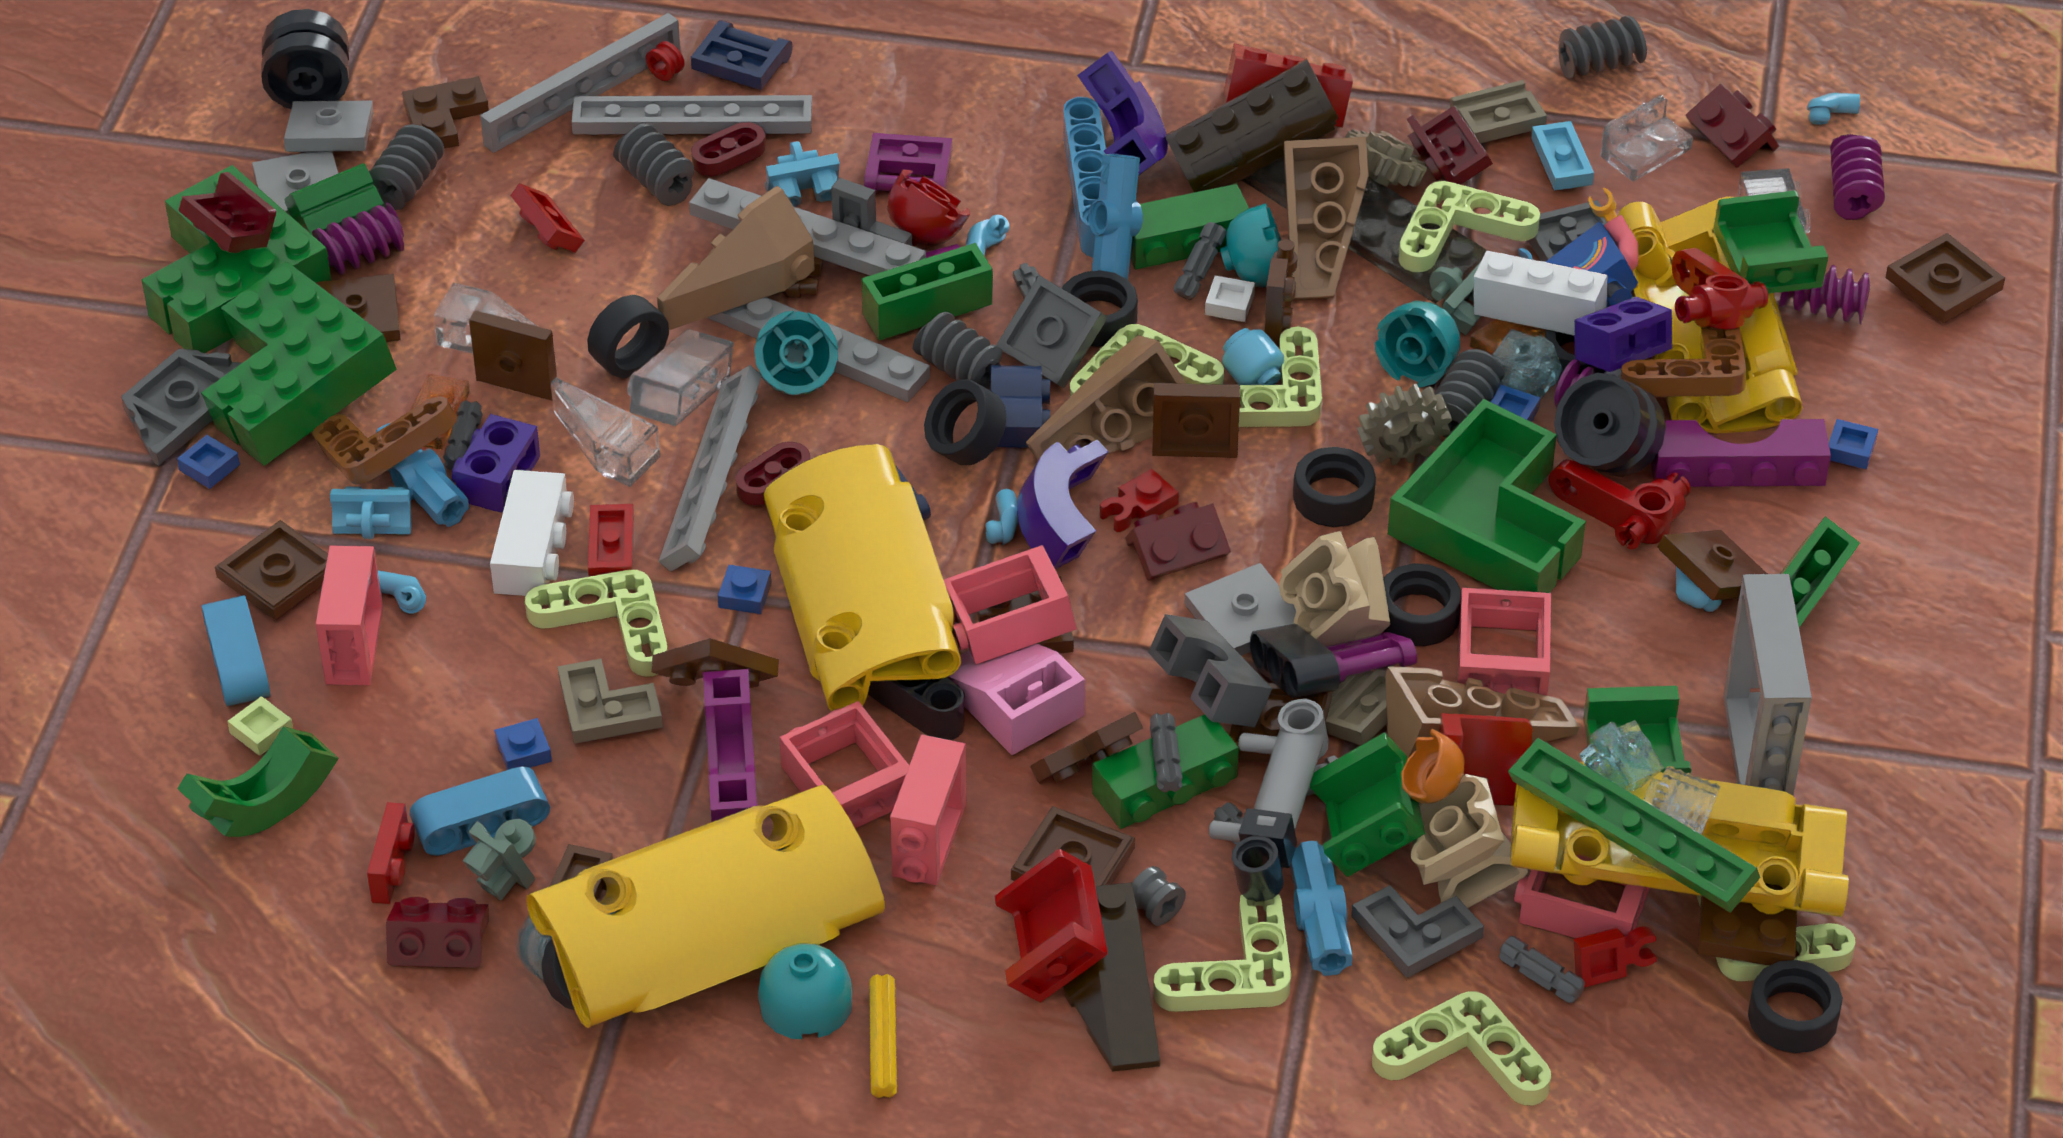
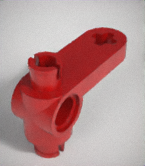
M1698 248L1679 250L1674 254L1672 259L1673 278L1677 286L1689 295L1680 296L1675 302L1676 316L1684 324L1695 321L1700 327L1710 326L1717 329H1736L1745 324V319L1752 316L1754 309H1761L1767 306L1768 291L1763 283L1760 284V281L1749 284L1746 279Z
M1569 459L1561 461L1550 472L1548 477L1549 485L1559 499L1614 528L1615 537L1622 546L1632 539L1627 546L1631 550L1636 549L1640 543H1660L1663 535L1670 534L1671 523L1684 511L1686 506L1685 497L1691 492V486L1685 477L1682 476L1676 483H1673L1678 478V473H1670L1666 479H1654L1651 483L1641 484L1631 491L1592 469Z

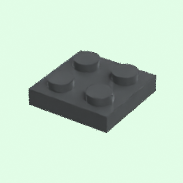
M1039 275L996 345L1002 351L1027 366H1042V375L1065 388L1108 317Z

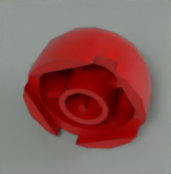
M902 170L888 196L887 211L891 221L898 229L912 234V246H917L918 242L927 245L943 244L952 239L969 218V209L966 208L962 212L957 209L961 201L931 179L922 176L920 181L917 182L909 178L913 171Z

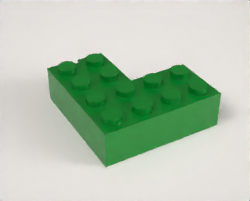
M231 165L165 200L171 237L189 254L141 279L148 316L168 335L173 333L174 340L182 348L207 353L233 338L221 307L287 261L314 282L330 281L331 275L326 247L236 167ZM230 172L276 210V217L267 247L242 250L239 253H230L222 250L217 242L205 232L195 228L193 223L178 211L182 196L215 193L220 173Z
M286 261L221 307L235 343L248 352L251 357L202 391L201 394L216 428L234 443L240 444L244 451L265 466L312 432L330 416L337 414L392 374L397 368L383 333Z
M1483 399L1390 498L1387 534L1497 590L1550 593L1555 588L1557 579L1562 580L1581 558L1586 521L1532 495L1534 490L1553 470L1557 434Z

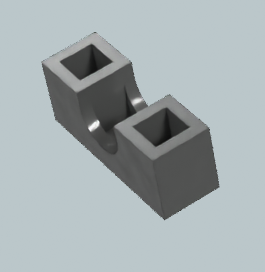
M1165 614L1148 653L1168 675L1187 678L1197 683L1190 699L1212 722L1255 727L1263 708L1267 704L1272 688L1208 621Z

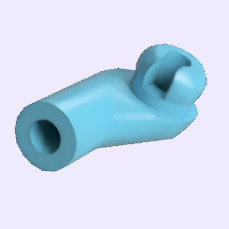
M1828 93L1811 99L1807 106V110L1810 111L1809 121L1812 124L1822 125L1828 123L1830 113L1858 114L1860 94Z
M993 215L990 219L976 223L967 234L966 246L976 243L985 256L987 248L1005 239L1006 233L1010 229L1008 220L1002 215Z
M1003 489L996 495L995 500L999 511V521L990 520L985 524L987 531L986 539L990 544L1002 542V545H1005L1014 537L1018 524V500L1015 492L1010 489Z
M1676 567V594L1680 601L1697 609L1703 608L1707 612H1712L1720 606L1722 600L1712 601Z
M378 570L381 593L394 595L399 607L404 612L416 613L424 607L426 594L416 577Z

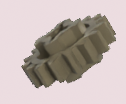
M1354 129L1351 132L1348 131L1345 138L1366 137L1368 176L1375 182L1388 186L1389 183L1397 185L1398 182L1403 186H1407V184L1413 187L1420 185L1427 167H1425L1426 163L1420 161L1417 155L1412 154L1414 149L1411 145L1381 130L1379 133L1370 131L1369 134L1362 130L1361 132Z
M1413 384L1409 391L1404 392L1400 386H1396L1394 394L1391 396L1383 392L1380 393L1381 402L1378 404L1368 403L1366 407L1369 414L1359 415L1358 418L1361 427L1357 428V432L1367 455L1374 454L1379 463L1389 457L1392 465H1397L1401 458H1406L1408 463H1413L1414 455L1418 453L1425 457L1429 456L1428 447L1431 445L1439 447L1442 444L1439 435L1450 434L1447 423L1452 421L1441 393L1435 395L1430 386L1420 392L1417 384Z

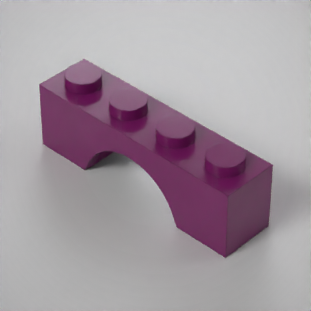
M1781 419L1778 428L1771 436L1759 442L1749 444H1735L1719 440L1708 434L1696 420H1665L1666 430L1663 445L1655 459L1651 462L1653 480L1659 478L1666 479L1670 473H1678V478L1673 483H1676L1683 476L1688 480L1691 487L1825 486L1831 453L1824 419Z
M748 669L703 672L711 822L757 806Z

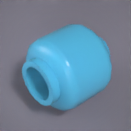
M1244 328L1233 334L1225 342L1222 365L1238 385H1275L1280 380L1282 374L1279 371L1284 363V354L1263 330L1254 329L1250 331L1248 328Z

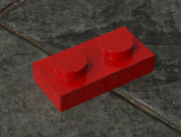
M521 183L517 185L510 196L521 208L519 211L520 216L537 228L539 231L538 238L554 250L562 247L576 253L585 240L549 195Z
M633 504L590 505L589 577L633 570Z
M387 802L367 871L372 903L390 904L395 886H402L405 875V860L403 856L405 850H412L415 838L414 823H408L406 805L404 803Z

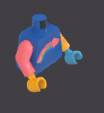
M1603 188L1609 199L1605 206H1595L1590 196L1588 202L1593 213L1600 218H1604L1607 223L1603 225L1599 221L1546 262L1607 275V307L1631 299L1630 291L1637 286L1638 281L1633 271L1638 266V242L1623 216H1617L1615 213L1616 202L1612 193L1608 189ZM1524 248L1518 249L1520 257L1533 260L1528 250Z

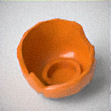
M1434 729L1430 731L1433 737L1416 738L1417 750L1408 758L1401 772L1403 790L1415 801L1425 804L1439 802L1454 793L1464 775V757L1459 746L1453 740Z

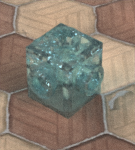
M1514 329L1510 330L1492 355L1499 361L1505 372L1503 379L1500 381V386L1504 385L1540 397V400L1548 389L1556 384L1563 370L1556 353V348L1552 342L1542 336L1533 337Z
M1635 720L1618 728L1614 722L1599 728L1590 735L1593 743L1579 754L1585 766L1629 792L1641 788L1664 769L1652 749L1650 741L1643 734Z

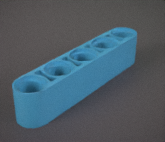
M1075 97L1064 104L1063 141L1080 248L1084 254L1093 257L1095 234L1092 233L1089 227L1088 214L1092 202L1099 199L1103 155H1106L1104 152L1106 146L1097 102L1087 97Z

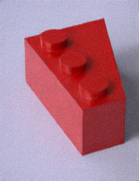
M1234 43L1224 86L1226 103L1253 89L1256 85L1264 83L1297 65L1304 58L1293 55L1282 56L1262 49ZM1309 63L1339 118L1335 120L1337 124L1334 126L1343 128L1353 85L1352 75L1346 73V68L1341 65L1323 63L1320 66Z

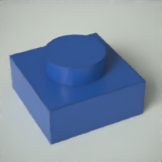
M1501 385L1491 403L1532 422L1539 411L1540 397Z
M1837 419L1829 440L1830 461L1867 470L1879 429Z
M209 435L204 436L177 458L179 471L209 489L240 465L238 452Z
M728 565L718 594V607L762 614L772 584L771 571Z
M538 718L494 730L496 744L507 770L517 767L531 768L552 762L551 749Z

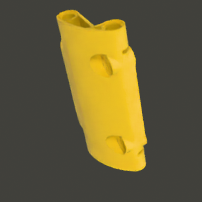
M1734 197L1719 198L1663 222H1660L1651 205L1645 202L1629 203L1619 211L1618 216H1623L1638 242V266L1633 271L1638 281L1636 288L1633 289L1635 297L1672 309V349L1652 356V360L1702 359L1701 327L1695 321L1684 324L1676 316V299L1680 296L1689 295L1682 291L1675 283L1672 274V259L1679 250L1698 248L1729 268L1713 227L1718 201ZM1774 293L1768 294L1767 306L1761 309H1754L1752 316L1745 319V324L1740 327L1746 364L1745 390L1731 396L1666 397L1672 420H1696L1707 433L1719 434L1757 431L1774 427L1780 424L1781 419H1795L1801 413L1803 406L1794 376L1798 375Z
M878 444L860 445L822 454L789 470L766 488L764 500L776 536L774 554L810 672L813 677L820 681L827 706L831 711L842 709L857 701L863 706L867 699L870 681L941 679L954 674L959 669L961 656L952 633L954 619L952 604L911 484L909 482H901L892 453L887 447Z
M1580 762L1757 867L1760 879L1740 902L1752 903L1757 910L1766 914H1777L1784 909L1837 917L1843 916L1849 884L1848 875L1842 874L1847 822L1846 810L1811 804L1796 805V799L1793 795L1780 790L1597 762ZM1516 784L1510 847L1511 867L1563 874L1566 879L1577 885H1588L1596 880L1700 895L1607 839L1599 830L1584 825ZM1576 855L1587 856L1592 858L1593 860L1584 861L1579 859ZM1765 883L1779 885L1783 889L1773 890L1766 886Z
M823 784L766 806H753L585 869L574 878L531 893L526 898L528 912L535 928L540 934L552 937L574 1009L581 1023L587 1028L630 1011L639 1013L658 1008L767 965L776 953L785 947L800 943L822 944L839 936L840 929L881 914L885 909L883 893L866 849L841 804L830 789ZM769 816L773 822V830L771 835L765 838L762 833V824L764 819ZM602 878L606 883L607 892L603 900L598 902L594 897L593 890L596 882Z

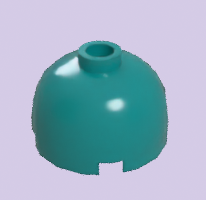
M1266 203L1238 214L1230 222L1226 231L1227 246L1220 248L1226 270L1231 271L1235 269L1240 280L1254 282L1255 287L1260 288L1267 287L1271 258H1273L1274 253L1278 249V242L1282 240L1273 214Z
M1413 301L1398 306L1379 322L1376 329H1379L1378 340L1375 342V352L1381 366L1392 378L1400 381L1401 375L1417 381L1419 388L1435 384L1454 364L1460 352V331L1455 320L1445 309L1434 303Z
M784 311L769 319L759 331L754 347L755 365L762 379L776 391L788 395L809 394L823 387L833 375L838 360L837 339L830 326L817 315L802 311Z
M806 943L785 947L770 959L761 972L758 1002L762 1018L776 1033L791 1039H802V1034L818 1032V1038L827 1036L843 1026L851 1014L853 985L845 963L830 949L817 944Z

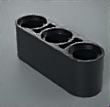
M1294 623L1261 629L1251 633L1250 650L1255 666L1291 698L1295 699L1339 689L1340 672L1334 654L1298 624Z
M948 678L870 681L869 696L927 736L954 740L963 732L964 694L962 689Z

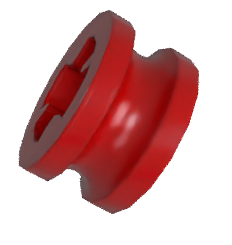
M668 41L660 42L656 45L655 49L653 48L648 51L645 56L648 69L656 78L662 81L672 79L674 74L682 71L685 66L681 52Z

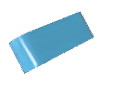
M243 595L201 605L226 707L255 701L261 696L263 698L271 697L268 678L246 596Z
M517 767L426 795L412 805L409 816L412 823H414L415 830L425 852L430 855L440 856L474 846L476 842L469 834V830L477 821L483 824L491 837L495 839V834L503 823L512 819H521L527 821L533 827L547 818L551 807L534 770L529 767Z

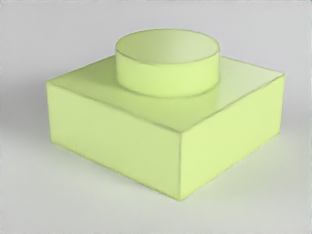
M262 696L227 721L229 733L259 756L270 748L283 726L293 729L292 719Z

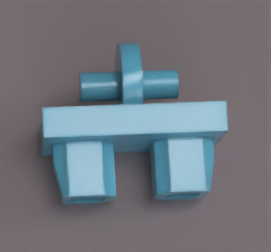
M796 141L790 143L789 155L777 157L778 164L766 166V193L779 186L784 190L793 207L801 204L800 190L813 188L816 201L825 202L832 200L831 187L838 180L840 166L837 153L818 156L817 150L803 152L800 142Z
M352 486L331 490L330 502L332 506L333 534H362L363 539H373L374 534H411L410 490H406L404 487L362 489L361 487Z

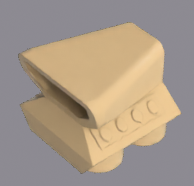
M1341 531L1319 536L1281 570L1282 576L1279 583V591L1286 603L1294 604L1296 609L1294 623L1302 627L1325 647L1377 635L1389 627L1390 618L1379 547L1375 537L1366 538L1347 548Z
M1465 774L1454 793L1443 800L1432 804L1419 802L1425 835L1412 841L1411 859L1420 870L1423 885L1438 882L1441 903L1457 896L1469 908L1527 875L1528 869L1511 867L1510 865L1511 842L1501 831L1486 778Z

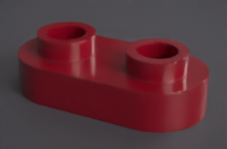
M741 122L697 141L691 149L694 170L702 175L713 177L760 157L766 149L765 132L762 127L755 123Z
M782 442L743 466L735 477L738 498L746 504L764 505V492L766 488L789 470L810 460L809 450L797 442Z

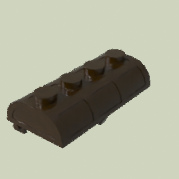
M1306 58L1290 69L1264 83L1256 85L1253 89L1210 110L1205 115L1181 128L1171 131L1165 137L1195 193L1233 185L1282 159L1284 157V141L1319 139L1335 130L1334 125L1337 124L1335 120L1339 118Z

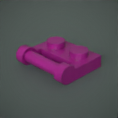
M873 133L865 171L864 186L875 190V194L878 191H890L898 176L880 175V172L900 173L902 170L913 171L912 174L933 176V178L929 179L947 189V179L953 151L952 138ZM922 177L909 178L919 182Z
M1390 632L1326 646L1337 660L1340 682L1345 681L1346 676L1396 664H1399L1401 667H1407L1417 663V653L1412 640Z

